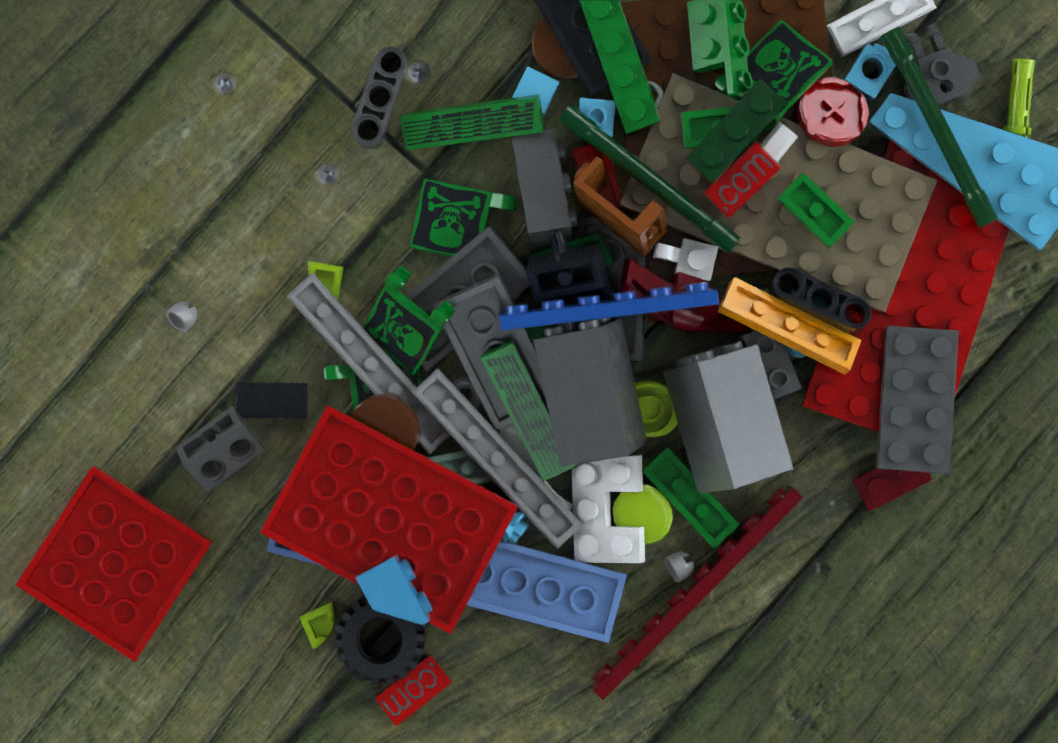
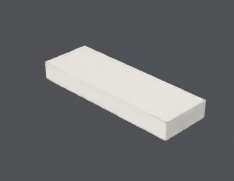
M874 0L828 24L827 32L840 57L843 58L864 47L866 44L881 38L883 34L899 26L902 27L935 10L937 7L933 0Z

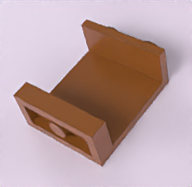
M597 156L590 164L586 162L579 168L573 183L579 206L645 257L667 232L664 208L652 200L633 222L599 195L608 184L603 160Z

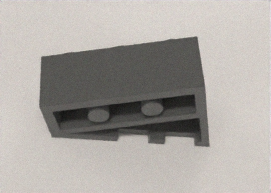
M554 128L546 129L541 133L511 136L530 252L552 246L548 233L553 229H556L557 232L558 228H562L566 241L572 239L571 227L578 226L575 206H567L565 195L571 194L572 191L569 173H562L560 162L566 161L563 140L556 141Z

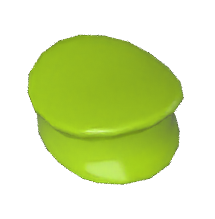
M651 380L635 382L646 437L667 435L678 424L667 386L661 382Z
M643 484V491L621 492L615 500L613 517L616 526H644L645 545L659 542L669 533L673 521L672 508L668 499L657 488Z

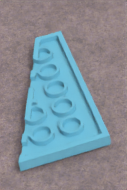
M890 93L868 124L963 194L916 101ZM941 110L974 176L999 218L997 220L1034 248L1042 250L1058 228V148Z

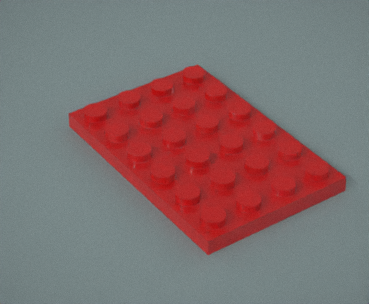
M327 405L260 533L359 585L356 580L357 576L395 555L398 556L400 561L406 559L416 577L411 580L417 593L424 591L433 608L429 612L431 619L428 623L451 634L513 518L518 505Z

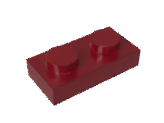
M876 467L852 479L869 512L932 480L929 472L876 469Z

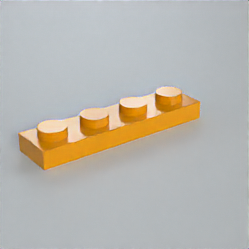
M733 277L729 282L717 311L844 375L851 370L861 343L860 339L736 277Z

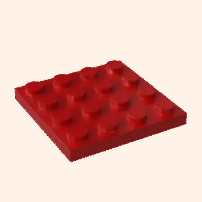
M94 465L21 575L16 586L135 662L206 555L213 541Z

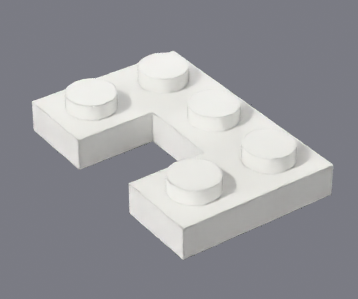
M629 455L575 464V467L572 468L573 514L583 524L574 533V560L583 563L645 562L644 526H611L610 492L643 491L642 455Z

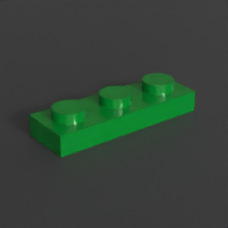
M667 446L642 469L647 478L713 548L718 546L740 525L711 493L698 494L693 474Z

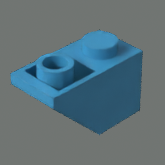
M395 555L356 577L372 610L421 625L430 621L429 612L433 608L424 591L417 593L411 580L416 577L406 559L400 561L398 556Z

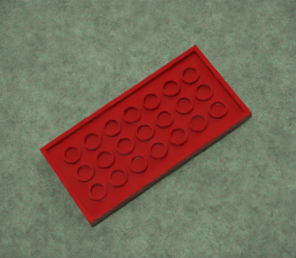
M890 139L887 142L882 158L936 179L935 188L886 312L881 313L871 309L870 321L859 334L854 336L860 339L861 343L851 370L844 375L815 361L801 403L803 408L878 432L885 326L959 331L955 382L956 395L1009 232V228L998 220L979 228L965 202L964 195ZM845 310L844 314L847 321L853 324L860 323V316L857 312Z

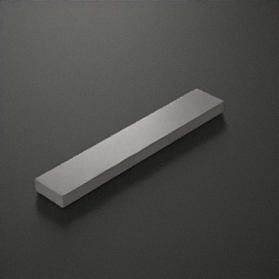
M314 273L310 274L286 296L375 395L395 393L414 410L421 428V436L418 443L428 454H431L450 436L443 426L412 394L417 387Z
M439 369L435 370L412 392L417 400L509 499L518 505V508L556 549L583 525Z

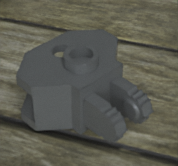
M935 23L927 26V35L934 50V53L925 56L919 36L914 31L906 34V39L914 53V59L938 106L961 98L969 93L980 74L975 60L954 54L951 47L946 48L939 28ZM905 84L902 89L904 97L915 101L909 87ZM940 84L945 86L946 93L941 91Z

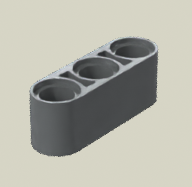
M387 46L378 51L352 124L353 137L360 146L367 149L377 148L383 143L408 72L406 56L397 47ZM388 56L400 58V69L394 73H387L382 69L384 59ZM378 89H384L390 93V100L382 107L374 106L371 103V95ZM368 122L376 124L379 129L377 136L369 141L363 140L359 135L361 126Z

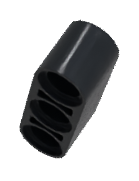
M782 268L776 273L769 285L768 292L770 295L852 336L859 334L871 319V307L867 301L796 268ZM783 280L791 282L795 287V293L786 294L782 292L778 282ZM813 295L824 297L828 307L825 309L815 307L811 297ZM845 310L857 312L860 316V323L853 324L847 321L844 314Z

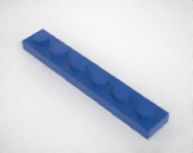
M707 282L686 284V291L672 292L671 287H658L650 289V295L636 297L635 291L614 293V300L600 301L599 295L579 297L578 304L564 305L562 299L542 302V308L528 310L527 304L506 306V313H499L500 328L502 331L718 305V291L715 288H708Z

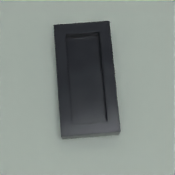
M236 383V410L243 418H308V383Z

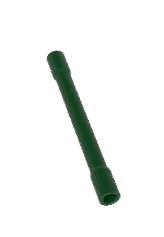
M900 26L883 34L881 39L894 64L899 68L962 190L965 202L977 226L981 228L999 219L985 191L980 187L922 75L914 59V53Z
M570 104L558 119L560 123L582 140L589 142L692 223L706 238L728 254L741 237L719 219L709 215L601 130L592 119L573 104Z

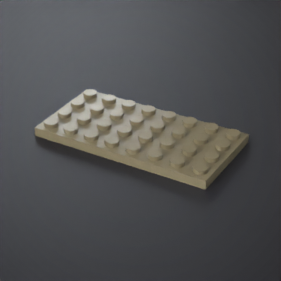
M673 73L664 93L663 101L658 108L662 122L651 126L638 159L709 215L719 219L741 237L730 252L777 271L786 267L796 268L868 302L871 309L881 313L886 312L937 180L849 144L837 147L819 144L808 137L799 124L781 117L779 122L795 133L798 138L778 161L782 168L739 210L728 218L704 194L712 184L686 161V158L694 149L684 150L680 114L681 112L734 107L739 101ZM763 131L757 137L756 142L761 144L770 132ZM755 142L751 143V145L739 156V158H740ZM802 172L855 221L829 249L776 200ZM632 176L630 177L619 207L640 215L653 200L664 208L666 226L715 245L697 227Z

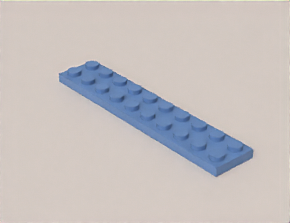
M271 538L269 539L267 552L319 565ZM511 542L499 543L467 605L609 643L627 574L519 544H512Z

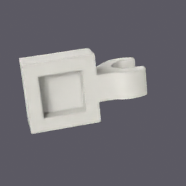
M683 238L680 248L662 243L655 244L652 258L676 263L674 274L682 272L711 281L718 246Z

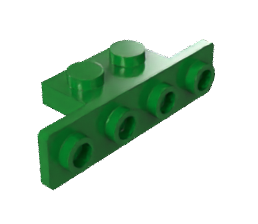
M694 0L687 2L693 70L701 74L725 67L727 94L729 97L739 101L753 86L752 77L748 71L747 55L749 54V44L744 31L746 11L742 0Z

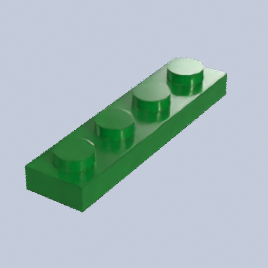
M580 0L626 134L662 122L620 0Z

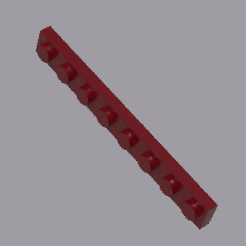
M788 486L785 490L779 487L767 499L766 502L769 506L760 515L757 512L753 513L743 523L741 527L745 531L736 540L732 537L727 539L717 550L720 556L711 565L705 562L692 575L695 581L686 590L682 587L679 588L668 599L667 603L670 607L661 616L657 612L652 615L642 626L645 632L636 641L630 638L618 650L617 653L620 657L611 666L608 663L604 664L594 674L592 678L596 682L592 685L593 691L604 700L803 497L791 486Z

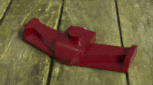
M628 258L624 261L619 292L635 291L636 297L650 295V289L671 287L672 292L686 291V284L707 282L708 288H710L711 282L678 272L673 275L672 283L670 284L636 264L633 259ZM719 296L718 305L651 313L668 323L671 328L686 333L691 331L746 333L750 328L717 312L723 297Z

